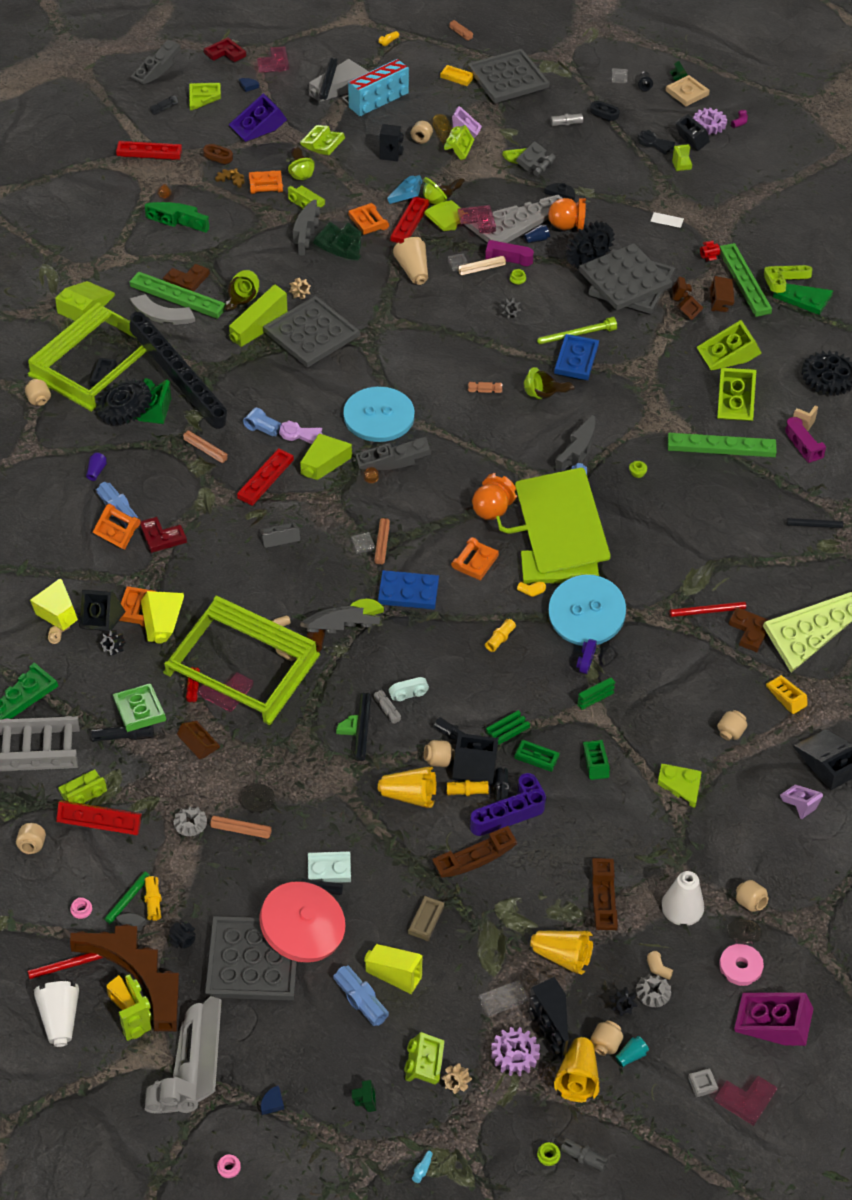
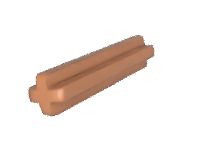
M186 431L183 434L185 441L219 462L224 463L228 459L227 453L193 432Z
M388 518L380 519L375 552L376 564L382 565L385 563L390 526Z
M212 816L210 823L212 828L267 839L270 838L272 832L270 826L219 816Z

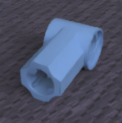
M257 407L243 419V424L247 429L251 431L258 429L275 437L278 435L281 426L280 422L267 417L264 411Z

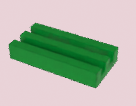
M611 677L579 693L577 706L583 710L614 694L615 681Z
M518 710L487 727L486 733L489 737L497 738V736L505 732L504 735L498 737V745L529 729L530 723L525 721L526 718L521 716V712ZM520 723L522 724V725H520V726L514 728L513 730H511V728L517 726L518 724H520Z
M522 740L514 759L552 772L560 753Z

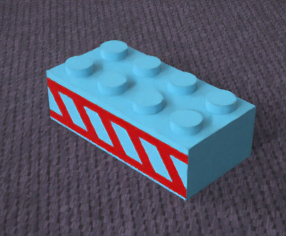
M396 59L349 81V108L357 115L362 116L408 94L409 67Z

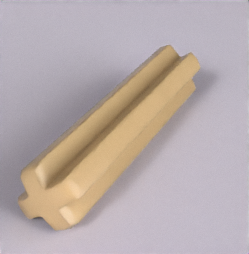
M504 256L460 265L458 272L460 275H466L506 265V259Z

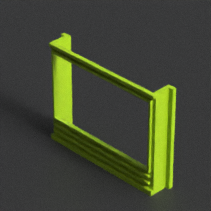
M98 302L28 360L30 368L28 376L45 381L52 390L92 412L96 408L95 395L132 365L147 350L140 346L90 390L49 368L104 321L135 338L130 331L129 320L103 307Z
M216 595L214 601L177 650L164 663L165 670L163 673L171 677L174 671H177L262 712L263 722L271 725L319 658L320 653L316 651L315 641ZM214 619L298 658L265 704L181 664Z

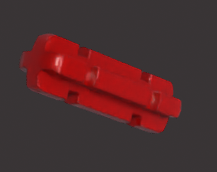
M191 667V669H193V670H195V671H198V672H199V670H200V669L197 668V667H195V668ZM189 677L186 700L189 703H194L197 701L199 682Z

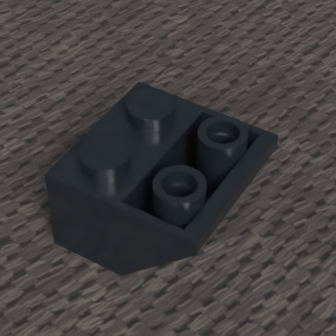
M458 733L452 780L463 782L465 780H470V782L488 781V785H493L499 738Z

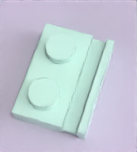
M350 852L308 853V879H324V882L332 883L351 882Z

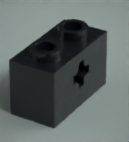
M689 114L675 123L679 136L697 151L710 142L707 130Z
M382 124L380 131V159L399 161L400 155H403L404 146H401V143H403L404 133H401V126Z

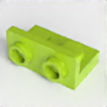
M466 125L456 126L451 130L444 149L453 148L459 159L463 160L466 159L475 139Z
M302 185L297 189L292 186L288 187V200L303 209L312 200H317V207L321 208L325 205V199Z
M95 769L58 787L59 793L65 801L81 804L94 797H99L107 791L105 779L103 777L100 778Z
M420 1032L409 1041L407 1046L409 1056L404 1068L406 1081L410 1082L414 1078H418L432 1084L439 1082L444 1040Z

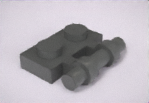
M534 141L517 158L516 162L527 171L532 168L534 170L533 174L538 176L546 170L547 166L553 163L555 155L550 154L546 156L547 150Z

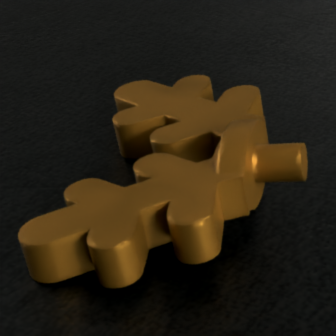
M237 168L234 170L223 169V173L218 172V176L215 177L216 182L221 180L225 182V178L230 180L231 175H233V185H237L238 188H241L242 184L245 183L244 175L239 174Z

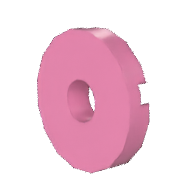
M734 944L726 948L719 962L721 973L727 977L726 979L730 983L739 986H748L758 980L764 968L760 953L753 947L745 944ZM736 962H744L747 967L739 968Z

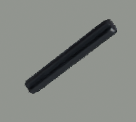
M337 58L329 59L319 92L321 100L328 98L338 64Z
M364 692L360 694L354 753L356 761H364L366 756L371 694Z

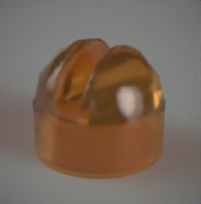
M166 184L162 185L158 190L162 198H168L172 195L171 190Z
M374 467L367 468L364 473L365 481L368 483L377 482L379 479L378 470Z

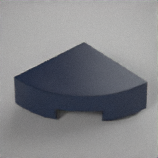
M239 79V84L245 92L259 88V83L254 79Z
M279 1086L270 1089L264 1095L261 1102L262 1115L284 1110Z

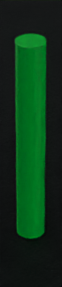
M144 871L105 917L107 923L111 924L144 886L145 878L150 876L149 873Z

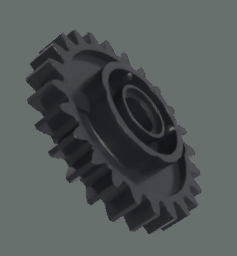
M135 378L131 381L126 379L125 382L120 380L119 384L113 383L112 388L107 387L108 391L102 392L103 396H99L100 401L96 402L98 405L96 409L103 422L106 421L108 425L112 423L113 426L119 423L121 426L123 422L128 424L129 420L135 421V417H141L140 413H146L145 408L150 407L148 403L152 402V394L148 385L145 382L142 383L140 379L137 382Z

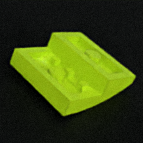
M316 125L303 138L300 144L316 153L330 155L345 139V136L342 132H331L329 126Z
M452 200L438 203L424 212L443 231L456 230L458 224H464V219L470 218L471 220L472 218Z

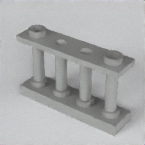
M78 716L28 719L7 718L0 720V735H3L0 771L78 768L76 750H71L72 732H80ZM64 732L63 750L51 751L52 733ZM33 733H44L43 751H30L31 735ZM11 734H23L22 752H10Z

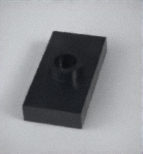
M99 358L90 380V386L94 387L114 370L117 365L116 360Z

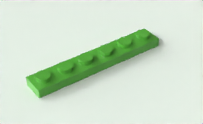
M736 244L719 246L720 255L755 317L771 314L772 307Z
M139 271L130 281V287L181 306L190 307L192 310L217 319L225 311L226 303Z
M668 433V451L776 457L777 453L776 439Z

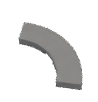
M146 294L130 298L133 308L137 312L145 314L152 321L159 323L170 322L173 325L195 322V317L190 307H163L152 302Z

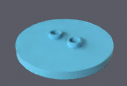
M370 387L353 394L344 406V422L347 428L357 437L367 441L386 442L397 439L406 434L414 422L415 410L411 400L402 392L388 387Z
M579 575L564 581L554 591L549 602V618L554 630L566 641L583 646L584 641L588 642L589 639L597 640V645L610 640L620 631L626 617V603L619 588L611 581L596 575Z

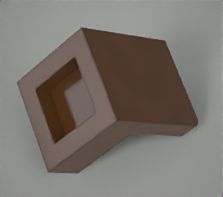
M689 294L677 305V308L690 320H693L703 309Z

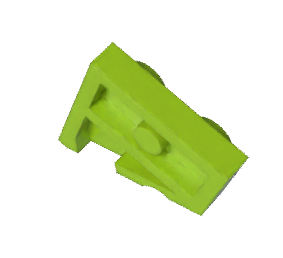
M220 83L189 84L190 110L221 99Z
M661 764L658 785L665 790L671 791L674 796L678 798L681 796L690 802L689 805L695 808L702 771Z

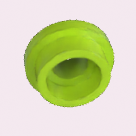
M521 269L513 270L510 274V281L517 285L523 284L526 281L525 272Z
M634 461L630 464L629 471L633 477L641 478L647 472V465L641 461Z
M544 1143L538 1148L537 1158L543 1165L553 1166L560 1159V1150L553 1143ZM551 1153L553 1156L551 1158H548L545 1156V1154Z

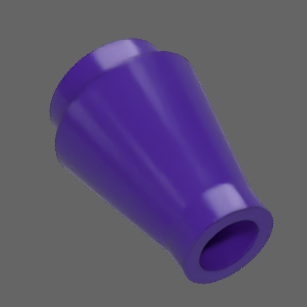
M94 453L90 456L86 474L87 479L96 481L101 471L107 465V458L103 454Z

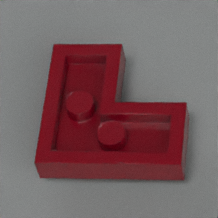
M229 37L204 48V54L213 61L224 55L233 62L246 57V51Z
M157 517L140 522V528L151 553L187 543V538L181 525L163 530Z

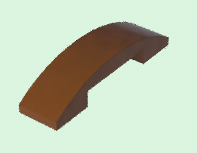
M506 826L490 833L489 839L455 854L449 851L433 858L432 861L441 878L451 877L469 872L497 859L517 845V841L510 828Z
M592 858L593 909L596 930H618L614 889V859Z

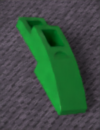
M172 202L145 204V213L148 219L172 227L181 224L205 233L209 230V216L198 213L197 207Z

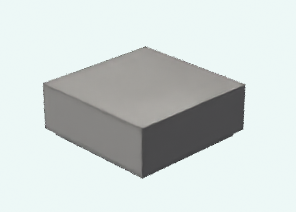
M710 1068L688 1075L696 1097L718 1091V1086Z

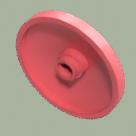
M289 882L276 887L266 897L260 911V927L268 944L282 956L297 962H316L327 958L338 948L345 933V917L339 903L326 890L311 883Z

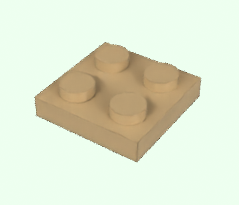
M690 75L666 86V92L685 106L708 96L710 91Z

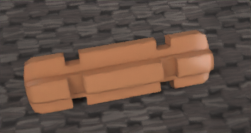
M453 20L449 23V27L469 41L473 38V33L457 21Z
M469 382L468 392L492 393V391H495V393H502V383L478 382L476 384V382Z

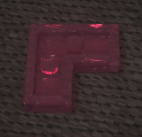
M285 46L270 48L271 57L257 58L259 72L289 70Z
M490 205L458 208L460 224L477 223L480 233L496 232V224Z
M236 672L226 685L246 695L253 686V680ZM204 684L198 690L199 696L229 712H232L239 703V701Z
M757 1076L747 1092L726 1081L715 1097V1102L754 1126L778 1088Z

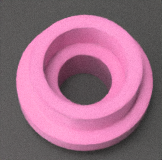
M85 898L75 899L70 907L71 914L78 919L88 917L92 912L91 902Z
M225 1155L217 1163L218 1173L224 1178L235 1177L241 1169L240 1161L234 1155ZM227 1165L233 1166L231 1170L225 1169Z

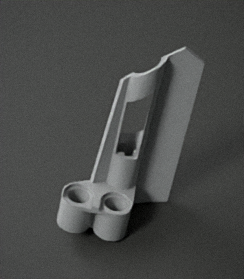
M210 996L203 1004L196 1003L187 1010L185 1019L181 1024L173 1078L157 1080L155 1084L146 1089L145 1111L149 1113L193 1112L197 1109L198 1102L215 1092L221 999ZM192 1024L190 1061H188L186 1058L189 1025Z

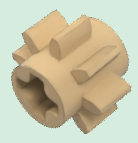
M297 278L295 282L290 283L291 289L289 292L294 295L293 298L299 297L301 300L305 298V295L310 294L309 289L311 285L306 282L307 279L301 280Z
M458 1063L454 1068L450 1065L445 1069L448 1074H445L442 1079L445 1081L446 1089L453 1090V1093L456 1094L460 1090L464 1092L469 1088L466 1083L470 1082L472 1078L469 1077L468 1068L465 1069Z

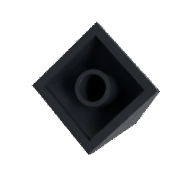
M82 590L80 628L112 631L126 612L115 593L110 591Z

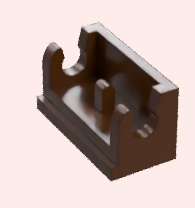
M714 276L709 288L711 311L728 312V308L722 306H733L734 304L733 280Z

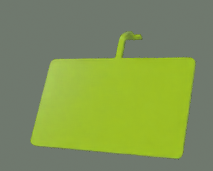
M576 468L517 481L515 487L526 525L505 528L501 525L500 517L496 516L498 528L502 532L510 534L528 531L538 572L541 574L610 559L609 548L584 468Z

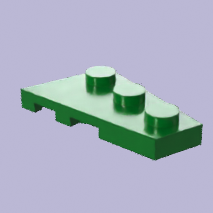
M786 283V291L783 293L774 292L773 298L820 315L832 297L834 290Z

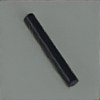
M787 518V525L843 528L844 525L843 521Z

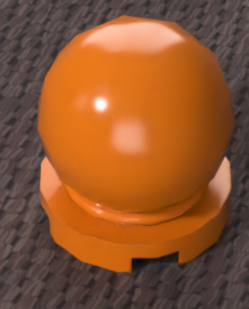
M562 198L553 202L548 212L551 224L563 231L570 230L573 227H578L577 231L578 229L583 230L586 198H579L577 203L569 198Z
M496 473L489 474L482 482V486L475 491L472 498L473 509L484 520L497 519L496 516L501 517L506 512L508 505H511L517 498L515 494L516 487L507 477L495 476Z

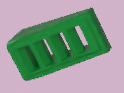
M603 740L583 742L589 779L609 778L610 766Z

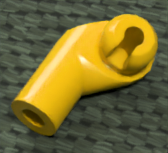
M394 31L385 37L381 36L379 44L387 46L393 40L399 38V33Z
M540 581L531 585L520 582L517 590L534 597L546 590V584Z

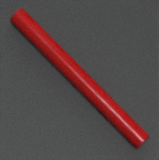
M746 602L671 609L670 617L734 611L737 607L746 609Z
M88 953L28 971L29 979L102 959L103 957L94 953Z

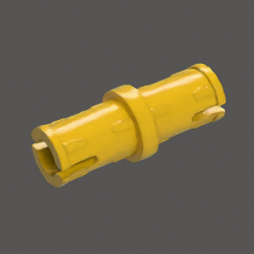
M506 619L500 628H496L493 636L485 643L486 649L490 652H495L499 645L508 639L511 631L515 629V622L511 619Z
M465 780V782H447V795L470 796V794H489L488 781L470 782V780Z
M149 876L145 878L146 895L144 896L145 903H147V918L151 920L152 916V921H157L161 919L160 902L162 900L158 887L159 880L158 877H155L154 881V876Z

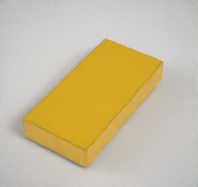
M446 65L440 73V78L468 86L474 79V74Z

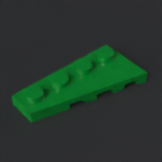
M33 663L30 666V670L26 674L23 673L13 687L9 686L5 690V695L0 699V720L12 719L59 687L57 681L36 663Z

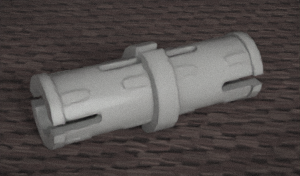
M582 113L551 116L552 127L583 123Z

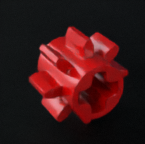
M713 240L703 242L704 246L700 247L701 257L703 259L706 258L707 262L717 260L716 256L720 255L719 245L717 243L714 244Z

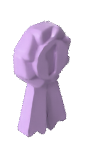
M290 420L282 423L279 434L285 440L294 441L300 438L310 444H313L319 433L322 434V428H301L297 422Z

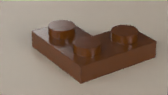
M194 264L187 273L171 268L163 277V281L194 292L210 275V270L198 264Z
M737 607L729 620V625L745 631L739 646L758 652L767 635L763 624L769 620Z

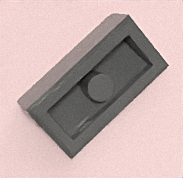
M295 522L259 530L265 548L300 541L299 528Z

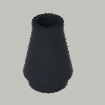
M646 71L640 74L638 87L643 91H649L653 87V80Z

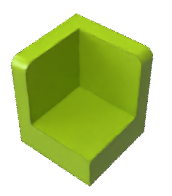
M689 144L674 146L672 162L676 171L692 169V162L689 158Z

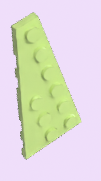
M852 592L764 622L763 627L791 673L852 622Z

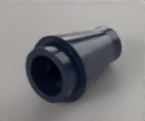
M539 225L532 231L524 234L526 242L531 243L547 240L550 237V233L546 225Z

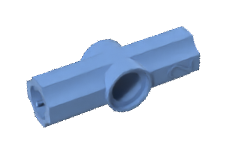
M103 482L99 485L96 491L105 505L112 504L115 506V509L132 518H138L130 508L127 498L123 494H119L111 483ZM118 519L121 522V524L125 528H127L128 523Z
M349 965L338 969L334 975V980L346 993L351 1006L355 1010H360L373 1026L382 1024L389 1016V1012L376 998L372 987L366 981L362 982Z

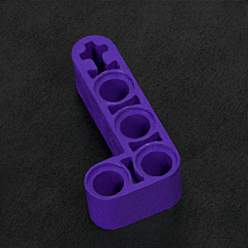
M531 773L522 774L518 782V795L474 810L470 818L471 832L476 836H483L503 827L541 815L545 809L546 795L537 778Z

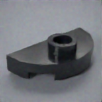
M553 183L544 190L545 194L559 195L562 198H569L575 201V190L565 183Z

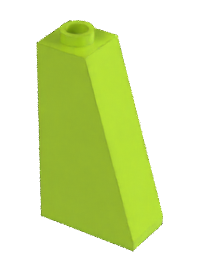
M276 284L273 285L229 325L231 341L242 347L265 333L263 332L264 325L288 312L287 293Z

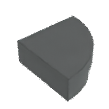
M127 913L116 917V921L120 926L128 924L137 926L140 929L146 925V920L137 914Z

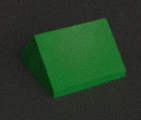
M167 379L150 390L152 402L148 403L149 408H145L146 413H140L141 417H137L138 421L164 424L171 402L170 381Z

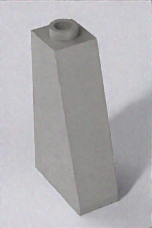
M350 59L337 65L326 100L348 93V82L369 71ZM325 73L309 82V95L319 102L324 101V99L321 100L319 98V92Z

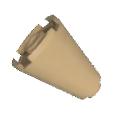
M419 237L406 238L401 244L398 242L393 248L394 257L414 284H424L428 279L425 242Z

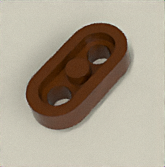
M207 144L203 147L204 157L222 164H228L233 160V152L230 149L215 144Z

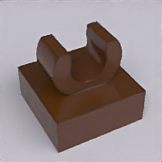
M678 277L672 286L673 300L680 301L681 297L685 298L688 295L686 291H692V286L685 283V278Z

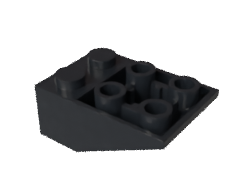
M825 729L793 746L829 790L852 779V744L829 730Z
M554 976L531 987L528 1013L533 1021H537L543 1038H547L550 1042L553 1054L556 1057L559 1056L563 1062L568 1046L566 994Z

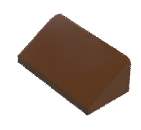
M198 721L181 724L177 733L178 737L199 759L205 758L220 748V745Z

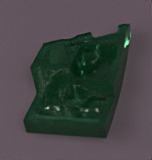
M329 222L314 239L313 243L334 255L346 259L359 260L361 257L360 239L362 232L349 222L342 230Z

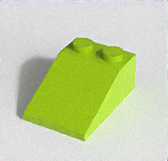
M88 281L67 287L55 298L57 313L76 321L96 303L99 302L104 307L115 296V293Z
M742 320L697 346L711 371L747 363L762 354Z
M721 368L717 419L753 421L756 370Z

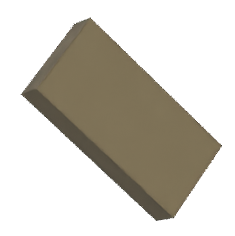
M424 896L408 930V934L429 941L444 909V903Z

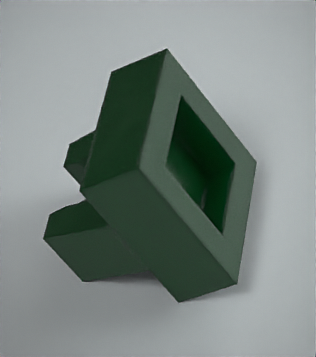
M680 61L674 63L675 68L670 73L676 82L688 76Z
M371 1080L362 1081V1088L352 1090V1100H355V1106H365L367 1112L377 1111L376 1090Z

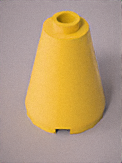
M423 767L384 775L378 781V791L384 797L425 808H432L434 801H431L432 795H436V774L431 772L434 768Z
M537 931L531 937L530 946L533 947L535 953L576 974L582 975L585 970H582L583 966H588L591 959L593 941H589V936L593 935L589 931Z
M585 1037L576 1038L572 1041L556 1074L554 1088L556 1092L557 1089L561 1092V1096L564 1099L573 1102H586L587 1098L593 1096L594 1099L599 1093L600 1083L594 1044Z

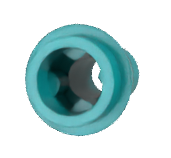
M640 1036L632 1037L619 1054L615 1056V1059L621 1067H624L646 1056L649 1048Z

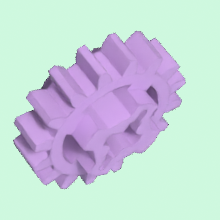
M703 108V111L698 110V113H695L693 117L707 130L709 135L711 133L717 134V131L721 133L722 129L725 130L727 125L726 115H723L722 111L717 112L718 109Z
M510 1027L509 1033L502 1030L501 1037L496 1035L495 1043H492L491 1058L495 1059L494 1065H501L502 1073L506 1069L509 1070L510 1076H512L514 1071H517L518 1076H521L522 1070L530 1073V1066L535 1068L536 1060H539L540 1045L536 1044L537 1038H530V1031H527L525 1034L522 1033V1028L520 1027L517 1032H514L512 1027Z

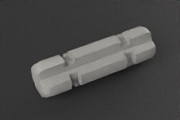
M379 690L375 692L374 699L377 703H380L379 706L386 716L389 717V720L393 724L399 722L401 715L395 710V706L386 697L384 691Z

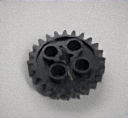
M595 221L594 224L590 222L588 227L584 225L583 230L578 229L579 233L573 234L574 239L569 240L571 244L567 245L569 249L565 251L567 253L565 257L571 266L579 270L580 265L606 255V252L611 251L609 247L614 245L612 241L615 240L613 237L615 234L606 222Z
M822 350L821 354L815 352L814 356L810 354L809 359H805L801 375H803L802 379L806 380V385L811 384L810 389L816 388V392L821 390L823 395L829 392L830 396H832V393L839 396V392L845 394L846 390L851 391L852 362H850V357L844 358V354L839 356L837 351L832 354L830 350L826 354Z

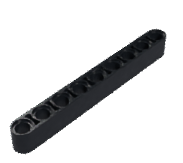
M133 312L130 315L131 333L209 424L216 429L223 428L226 425L227 410L145 314Z

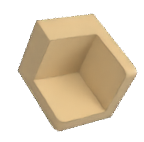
M814 406L810 413L796 409L793 417L800 418L805 429L809 431L815 422L818 407Z

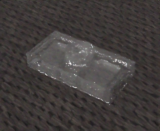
M517 980L480 994L479 1001L487 1017L528 1002V997L520 981Z

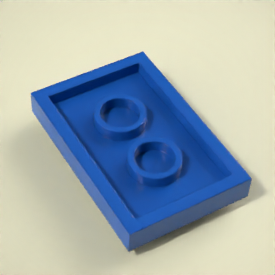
M566 334L554 374L589 380L599 340Z
M383 570L378 602L381 605L435 609L439 575Z

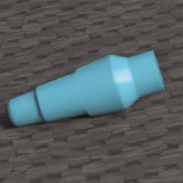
M427 1151L422 1161L415 1167L412 1177L414 1182L420 1183L422 1178L426 1176L433 1155L431 1151Z

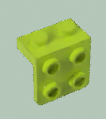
M130 974L126 975L125 978L127 988L136 1004L119 1012L123 1034L127 1041L139 1038L145 1032L152 1030L150 1021L153 1020L149 1010L151 1009L146 996H141V987L137 979L133 980Z

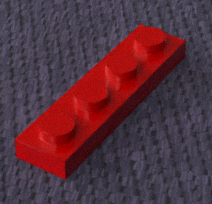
M119 141L116 153L117 156L180 160L182 144Z
M413 197L391 234L392 242H399L401 244L404 242V239L411 237L429 206L428 199Z
M278 448L237 493V499L253 506L294 461V455Z
M61 800L58 804L56 822L138 835L142 813Z

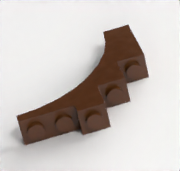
M128 924L115 926V933H87L81 931L70 934L71 952L97 954L118 964L137 979L150 1001L154 1016V1031L177 1032L179 973L171 971L158 973V949H137V926Z

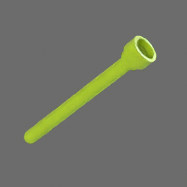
M609 317L603 323L540 337L537 339V343L545 344L565 338L566 334L578 336L603 329L614 331L617 330V322L615 317Z

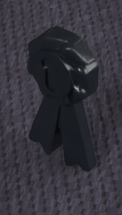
M642 130L637 137L641 145L646 147L654 146L664 155L670 152V149H674L675 142L659 139L650 130Z

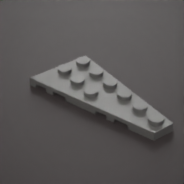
M555 195L540 199V202L525 203L522 207H517L516 205L493 211L491 215L484 216L481 214L476 219L470 220V218L464 219V225L486 242L494 240L508 243L548 220L550 206L556 200L562 199V197Z

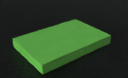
M151 684L113 694L114 702L127 732L166 721L165 713Z

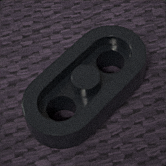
M594 101L590 105V112L595 116L609 121L619 118L620 110L616 106L602 101Z

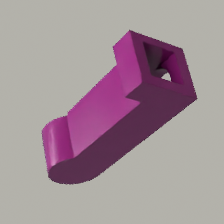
M489 240L485 260L504 256L506 262L530 266L533 264L534 251L525 246Z
M789 418L785 432L805 460L810 463L824 458L825 444L823 442L817 443L803 426V421L800 418Z

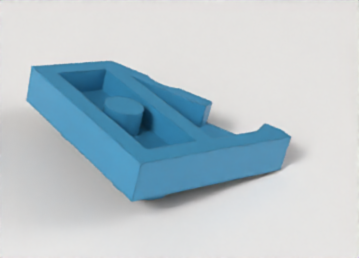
M409 176L387 197L389 204L419 196L422 184L421 176Z

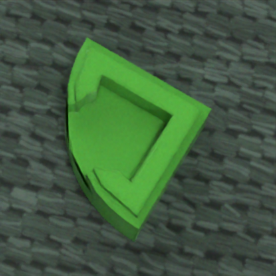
M358 715L349 716L348 719L340 722L337 726L336 734L356 735Z

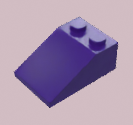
M263 93L237 116L229 126L246 142L277 130L287 121V118Z

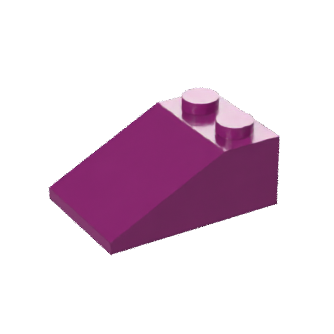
M742 993L734 1030L737 1033L781 1045L806 1046L814 1008L806 993Z

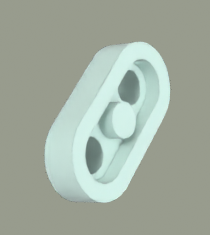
M418 677L393 684L389 688V694L392 700L403 701L411 697L423 696L429 689L425 678Z

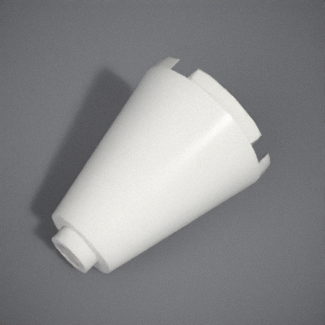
M690 871L680 873L662 899L663 914L676 925H680V923L692 925L700 920L704 912V901L699 878Z
M68 981L50 982L45 984L44 989L40 990L39 986L34 989L35 1000L48 1041L54 1044L55 1047L66 1046L67 1042L72 1040L79 995V986L76 983L75 987H73L71 982Z

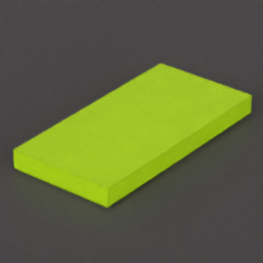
M521 551L523 583L533 584L539 581L544 583H563L579 575L599 576L597 563L541 574L538 572L533 551Z

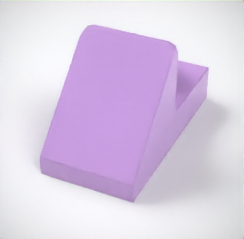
M460 106L456 108L452 116L453 128L466 125L473 138H475L482 126Z
M794 785L780 794L783 802L795 805L800 819H803L816 810L823 794L822 792Z

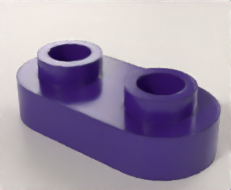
M589 639L588 642L584 641L582 653L584 654L583 657L579 656L577 668H580V673L588 674L597 640Z

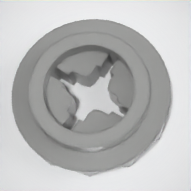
M189 806L187 809L181 808L179 813H175L173 822L176 831L181 835L195 836L206 828L207 818L205 812H202L199 807L192 808ZM186 817L194 818V825L189 821L187 822Z
M648 974L647 977H641L638 982L636 995L646 1006L661 1007L671 997V986H669L666 979L660 978L659 975L651 976ZM650 986L652 988L658 987V993L655 991L651 993Z

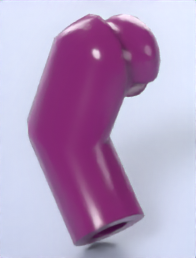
M740 110L738 112V119L731 121L733 128L747 123L748 114L746 110Z

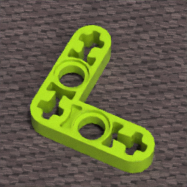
M807 265L769 266L764 269V278L770 290L776 293L786 291L785 279H808L812 277V267Z

